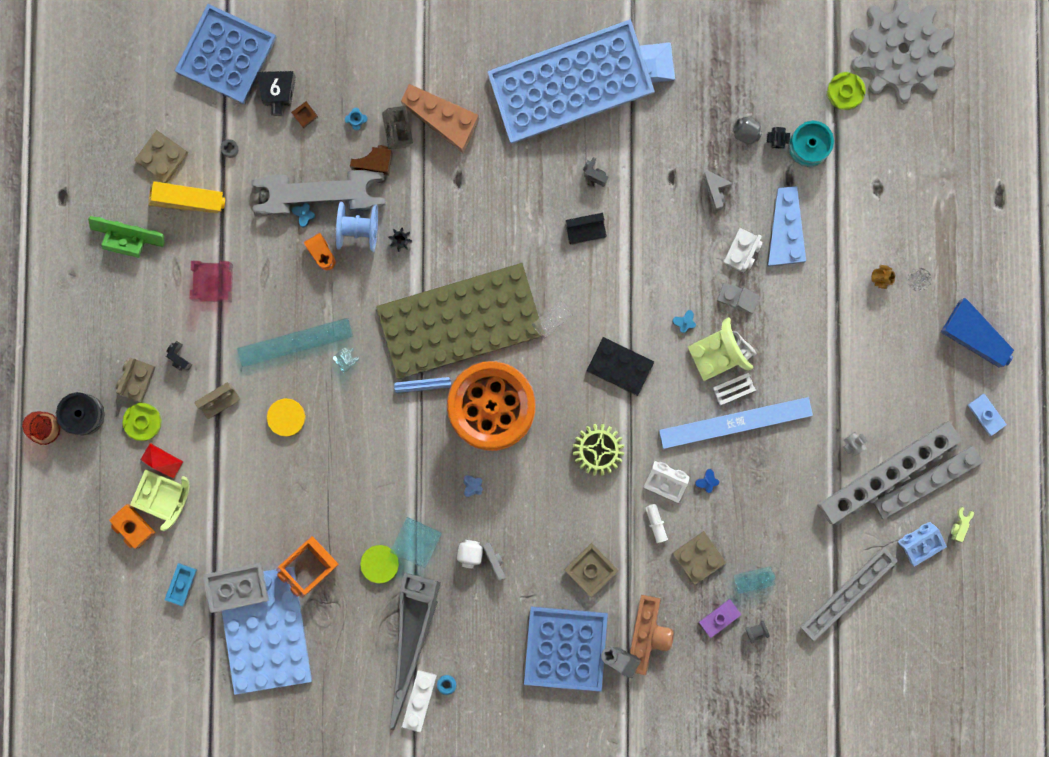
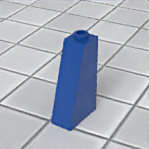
M966 298L959 300L942 328L941 333L999 368L1005 365L1008 366L1013 359L1012 353L1014 349Z

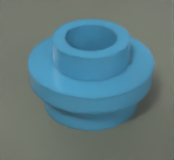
M444 675L439 678L437 688L444 695L452 694L456 689V681L452 676ZM445 681L450 682L451 686L449 688L443 686Z

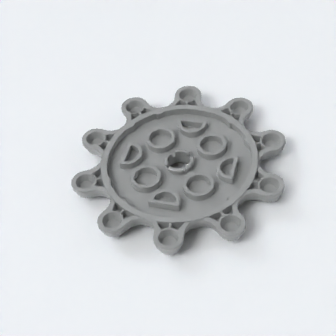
M895 0L894 10L890 13L883 12L876 5L870 6L867 10V15L871 19V27L867 30L856 28L851 32V39L863 47L862 55L852 60L851 67L855 71L869 70L872 73L873 79L869 84L871 93L879 94L883 88L891 86L896 90L897 99L901 103H906L910 100L911 90L915 86L922 87L929 94L935 93L938 90V84L934 79L935 71L939 69L949 71L955 66L953 58L946 56L942 51V46L954 38V32L950 28L937 29L934 27L932 21L936 15V8L932 5L925 6L919 13H914L909 9L908 0ZM900 44L908 47L907 53L899 51L898 47Z

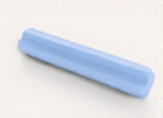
M449 377L394 383L396 393L451 387Z

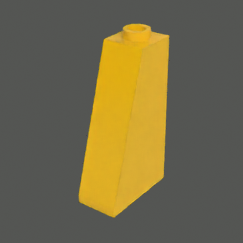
M153 181L150 187L148 206L219 213L221 209H224L225 198L222 197L223 192Z

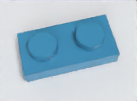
M178 563L165 600L184 606L197 569Z

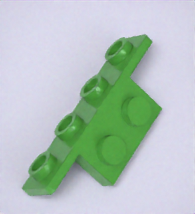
M89 216L90 229L106 233L101 244L104 250L139 258L145 243L163 247L165 244L164 234L156 230L151 231L139 226L126 225L119 221L114 222L102 217Z

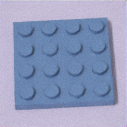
M207 4L175 72L244 104L257 79V72L261 71L277 37L262 28Z
M531 606L524 685L602 691L604 662L601 654L605 649L608 613Z

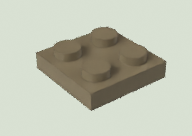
M156 130L134 161L167 183L188 152Z
M704 531L672 553L694 585L726 564V561Z
M593 543L584 549L564 569L590 597L596 594L619 571Z

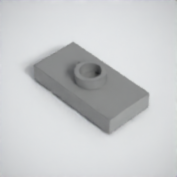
M490 542L484 544L483 548L497 579L502 580L506 578L501 568L503 561L500 554H495Z

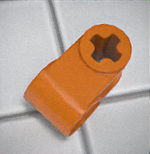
M321 233L304 242L311 256L323 270L329 271L334 268L336 260ZM324 257L328 258V264L324 263Z

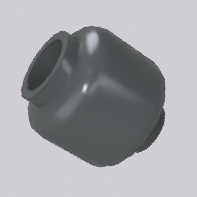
M746 116L742 119L739 118L732 130L736 139L749 145L754 141L757 142L762 135L760 123Z

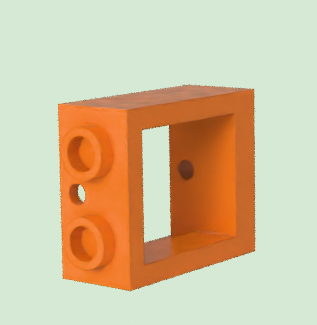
M311 536L280 564L276 571L278 572V578L291 586V592L303 599L338 566V563ZM308 548L327 569L307 588L303 589L285 568Z

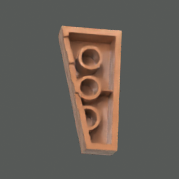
M409 84L401 100L402 106L426 123L432 130L440 134L446 141L454 145L460 152L464 153L479 121V115Z

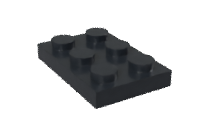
M602 337L586 372L638 396L655 361Z

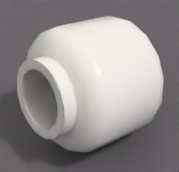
M465 540L459 544L457 561L462 563V567L473 569L474 565L481 564L484 549L480 542Z

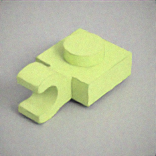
M960 507L957 511L960 520L951 529V539L957 542H963L970 525L969 522L974 516V512L969 511L968 516L965 517L963 515V507Z

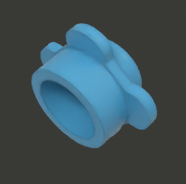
M353 108L349 115L345 117V122L351 124L354 130H359L360 126L368 120L367 116L363 115L358 108Z

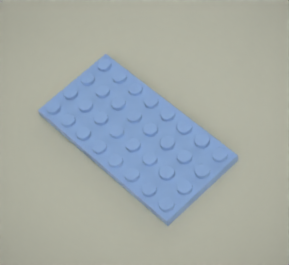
M631 19L487 71L511 144L655 93Z

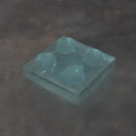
M407 517L390 553L426 568L442 533Z

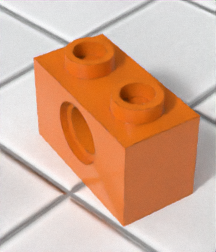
M126 504L109 519L112 523L111 528L117 534L121 533L125 538L123 541L130 548H140L156 533L130 504ZM130 522L135 525L133 533L127 530V525Z

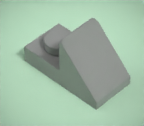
M706 171L703 174V178L713 209L717 211L722 209L723 203H725L724 195L722 192L719 193V190L730 187L732 183L710 171Z
M723 283L717 302L753 314L759 295L743 287L741 289Z

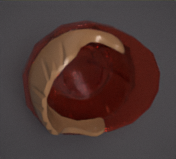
M42 411L28 414L23 420L22 425L24 434L39 445H48L55 442L61 430L56 416Z

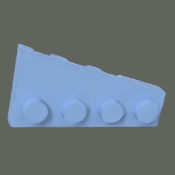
M797 186L777 189L767 266L806 262Z

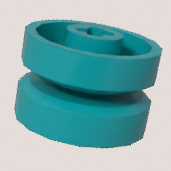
M814 120L804 122L797 127L790 137L788 144L789 153L793 160L801 166H817L833 150L834 137L830 128L824 123Z

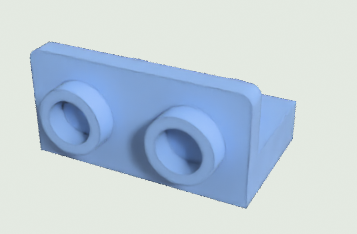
M931 522L923 524L919 529L906 534L898 541L913 566L918 565L947 547L939 529Z

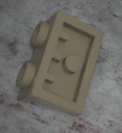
M130 357L129 361L126 360L123 366L124 374L122 379L119 378L117 381L116 393L142 402L155 366Z
M227 382L194 403L198 409L202 410L205 417L210 419L240 401V397L232 384Z

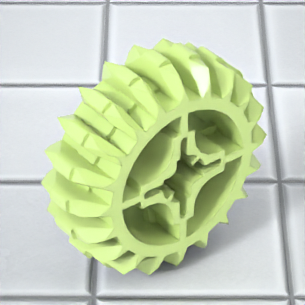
M594 424L593 431L587 426L586 430L588 433L585 434L584 431H580L583 438H575L580 444H573L574 448H579V451L573 452V455L580 456L575 462L577 463L582 460L583 464L580 465V468L582 469L586 465L588 467L586 473L594 469V476L597 475V470H600L601 476L604 475V469L611 473V465L617 469L618 466L614 462L622 463V459L618 458V455L623 456L625 454L619 451V448L625 447L624 444L618 445L622 437L615 439L614 436L618 432L609 433L612 429L610 426L605 431L604 424H601L600 430H597V424ZM598 434L596 444L584 445L585 440L589 436ZM604 435L611 439L614 449L607 448L604 445ZM601 440V448L609 452L604 451L603 453H600L601 455L598 456L597 460V452L589 448H594V446L597 447L599 441ZM583 450L589 451L594 455L593 465L585 459ZM603 455H614L608 464L599 466Z

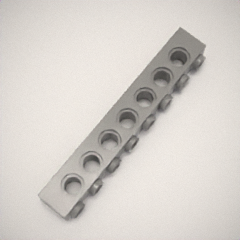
M950 421L944 422L817 505L829 524L835 523L839 525L846 520L845 516L852 513L854 515L861 511V506L865 503L871 504L878 500L877 495L882 492L886 494L895 488L894 484L899 481L902 484L910 479V474L914 471L916 473L921 472L927 468L925 464L932 461L934 463L943 457L941 454L945 451L951 452L958 448V443L962 440ZM936 438L941 439V448L935 446ZM921 448L926 451L924 459L920 458L918 454ZM904 459L910 461L908 469H905L902 465ZM889 469L894 471V478L892 480L886 476V472ZM873 479L878 482L876 490L870 487V482ZM856 490H860L863 495L859 501L854 497ZM841 500L845 501L847 505L844 511L838 508V503Z

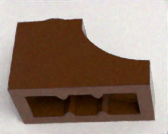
M384 145L372 147V151L367 156L351 159L350 167L352 170L381 172L389 176L393 155L392 150Z

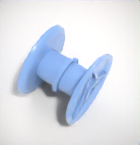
M340 202L336 223L337 249H341L344 236H354L355 238L367 237L369 238L370 250L374 252L378 231V205L373 206L371 218H360V215L346 217L345 205L343 202Z

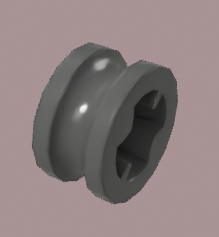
M227 139L222 142L221 151L224 156L233 158L238 154L239 147L234 140ZM229 144H232V147H235V149L228 153L225 147H229Z

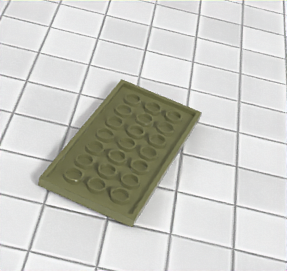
M523 263L376 306L397 379L544 336Z

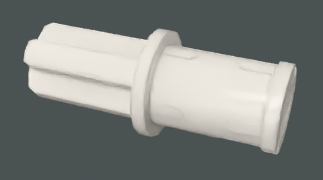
M657 505L647 506L646 512L651 524L649 527H652L656 543L668 540L663 526L664 521L661 520Z

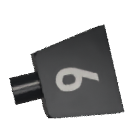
M257 72L262 103L264 106H271L272 116H282V106H290L292 104L296 79L294 72Z

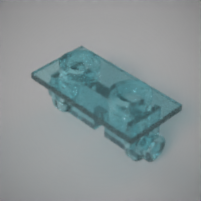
M771 566L734 575L738 594L776 585L775 574L772 572Z

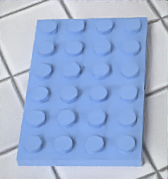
M286 567L285 570L297 582L295 567ZM276 569L263 571L269 601L222 611L234 695L312 682L299 596L297 597L291 592V586L287 582L284 583L278 578Z

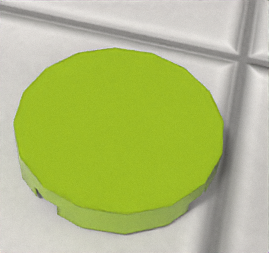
M843 72L834 76L827 89L829 101L833 106L841 110L856 108L861 104L866 92L862 79L851 72Z
M137 403L129 407L123 415L122 421L126 434L138 441H146L155 437L162 423L158 410L147 403Z
M372 546L362 555L360 562L361 571L365 578L371 582H388L394 578L398 571V556L388 546Z

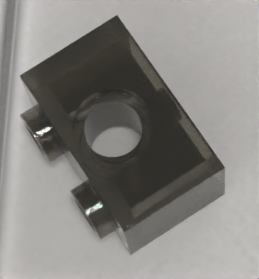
M406 106L387 108L383 111L382 117L389 149L407 148L413 144Z

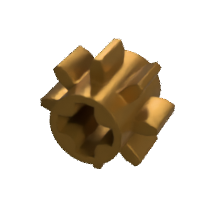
M880 265L879 269H874L871 275L872 282L881 289H887L888 285H893L896 278L895 272L888 265Z

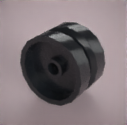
M80 392L70 393L63 397L56 409V418L60 427L68 433L81 436L90 435L99 430L105 417L104 407L101 402L93 395Z

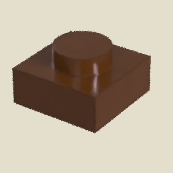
M307 101L291 112L303 129L318 118Z

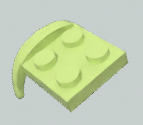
M729 317L723 320L720 331L688 346L703 381L737 365L744 370L753 369V365L746 360L735 341Z
M145 470L130 505L166 520L160 527V530L166 531L176 522L185 505L189 493V480L182 476V484Z

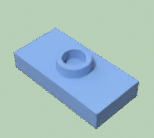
M985 394L980 395L968 404V407L989 436H992L1007 425Z

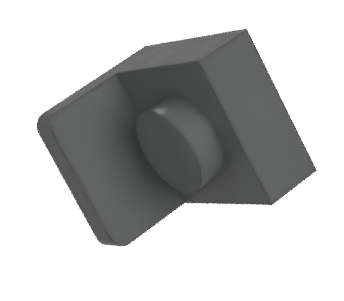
M593 157L591 161L587 160L583 171H585L584 178L604 187L608 181V176L601 169H592L597 159Z

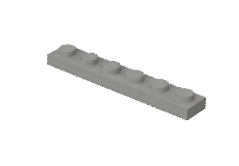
M971 446L882 496L873 504L881 518L885 519L980 465L983 461L975 447Z
M882 547L816 610L800 628L815 641L898 561L885 547Z

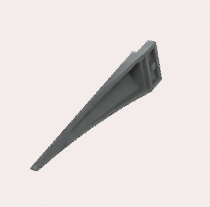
M404 573L400 589L398 660L390 724L391 730H394L438 603L436 600L441 584L439 581L410 573Z

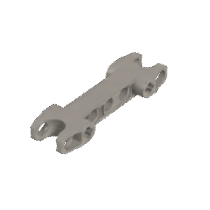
M355 170L347 172L348 180L292 184H289L288 175H269L251 180L253 188L269 190L270 198L264 204L254 205L253 212L272 216L289 215L290 206L304 205L305 203L310 205L349 202L350 211H368L376 204L378 207L386 206L385 198H374L367 194L370 184L384 181V173Z

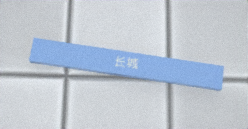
M809 397L661 429L659 434L662 447L665 449L813 416Z

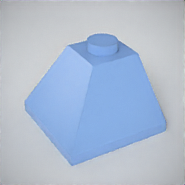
M671 42L640 46L652 83L675 80Z

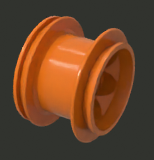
M495 361L481 362L467 368L455 379L448 394L447 412L453 429L466 443L481 450L497 451L513 446L526 435L534 419L535 397L528 380L514 367ZM495 382L500 383L502 386L501 390L497 393L492 392L490 389L491 384ZM473 389H482L483 395L480 398H474L472 396ZM507 396L515 397L516 402L514 405L507 406L504 400ZM488 401L497 404L494 407V411H491L489 408L486 409ZM470 407L478 409L476 417L468 416L467 411ZM504 414L511 417V422L508 425H503L500 422V418ZM485 420H490L493 424L492 428L488 431L483 430L481 427L482 422Z

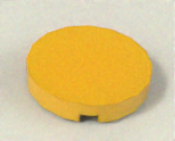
M283 398L277 400L270 406L267 412L268 426L274 433L280 436L288 437L297 434L305 423V411L300 403L293 399Z

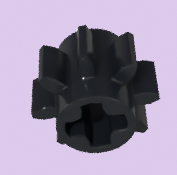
M773 127L772 131L767 134L766 143H771V148L783 149L785 144L790 142V133H786V128Z
M401 227L400 231L393 229L394 235L388 237L390 240H393V243L390 245L391 248L397 246L398 252H400L401 248L408 250L407 244L413 242L407 238L411 233L407 232L405 234L403 227ZM400 236H403L405 241H401V244H399L396 238L398 239Z

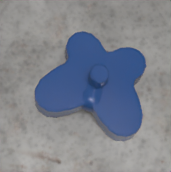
M707 469L705 477L696 480L695 485L699 488H705V491L710 493L714 486L719 485V480L715 479L712 469Z

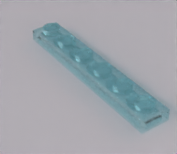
M345 318L237 348L241 366L246 367L351 338L353 333L349 319Z

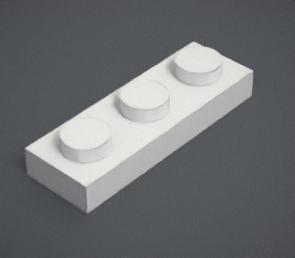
M418 670L403 721V728L421 732L437 675Z

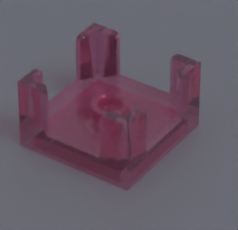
M191 261L193 290L190 289L189 299L194 302H232L233 264L229 261H220V263Z

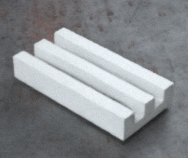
M749 373L713 387L720 405L756 391ZM746 378L747 382L719 393V389ZM749 385L750 389L722 400V396Z

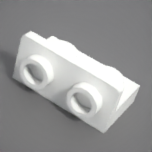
M739 228L723 263L743 273L746 269L750 270L755 260L752 256L754 252H759L763 242L760 241L762 236L759 234L756 236Z
M654 461L643 488L679 503L688 485L689 476L681 470L669 468L663 462L658 463Z

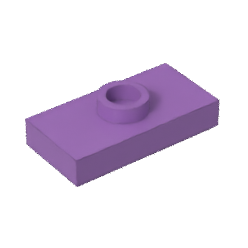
M728 599L700 620L699 624L708 636L712 638L741 616V613L732 601Z

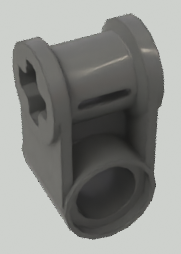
M606 647L601 654L604 663L628 678H633L641 662L638 657L620 647Z

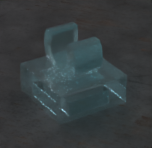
M345 347L333 357L343 373L350 370L359 360V357L354 359L351 357L350 353L354 351L353 348L347 350Z

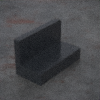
M603 212L565 220L569 244L573 245L606 238Z

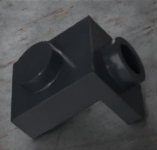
M178 341L171 343L167 348L166 352L168 354L166 357L173 361L172 366L182 371V369L188 371L193 364L177 354L183 344Z

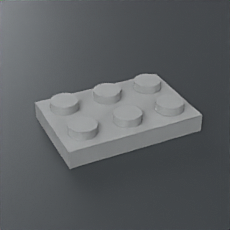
M262 562L203 575L210 613L269 601Z

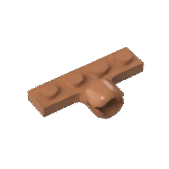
M641 595L630 650V654L635 655L641 660L635 672L637 674H647L652 649L668 651L672 647L674 631L671 628L657 625L661 598Z

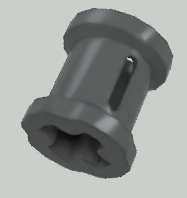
M764 621L751 628H745L751 643L763 637H770Z

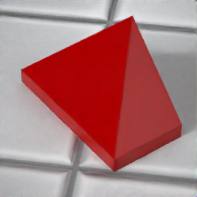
M149 443L140 459L151 468L172 478H175L184 462L152 443Z

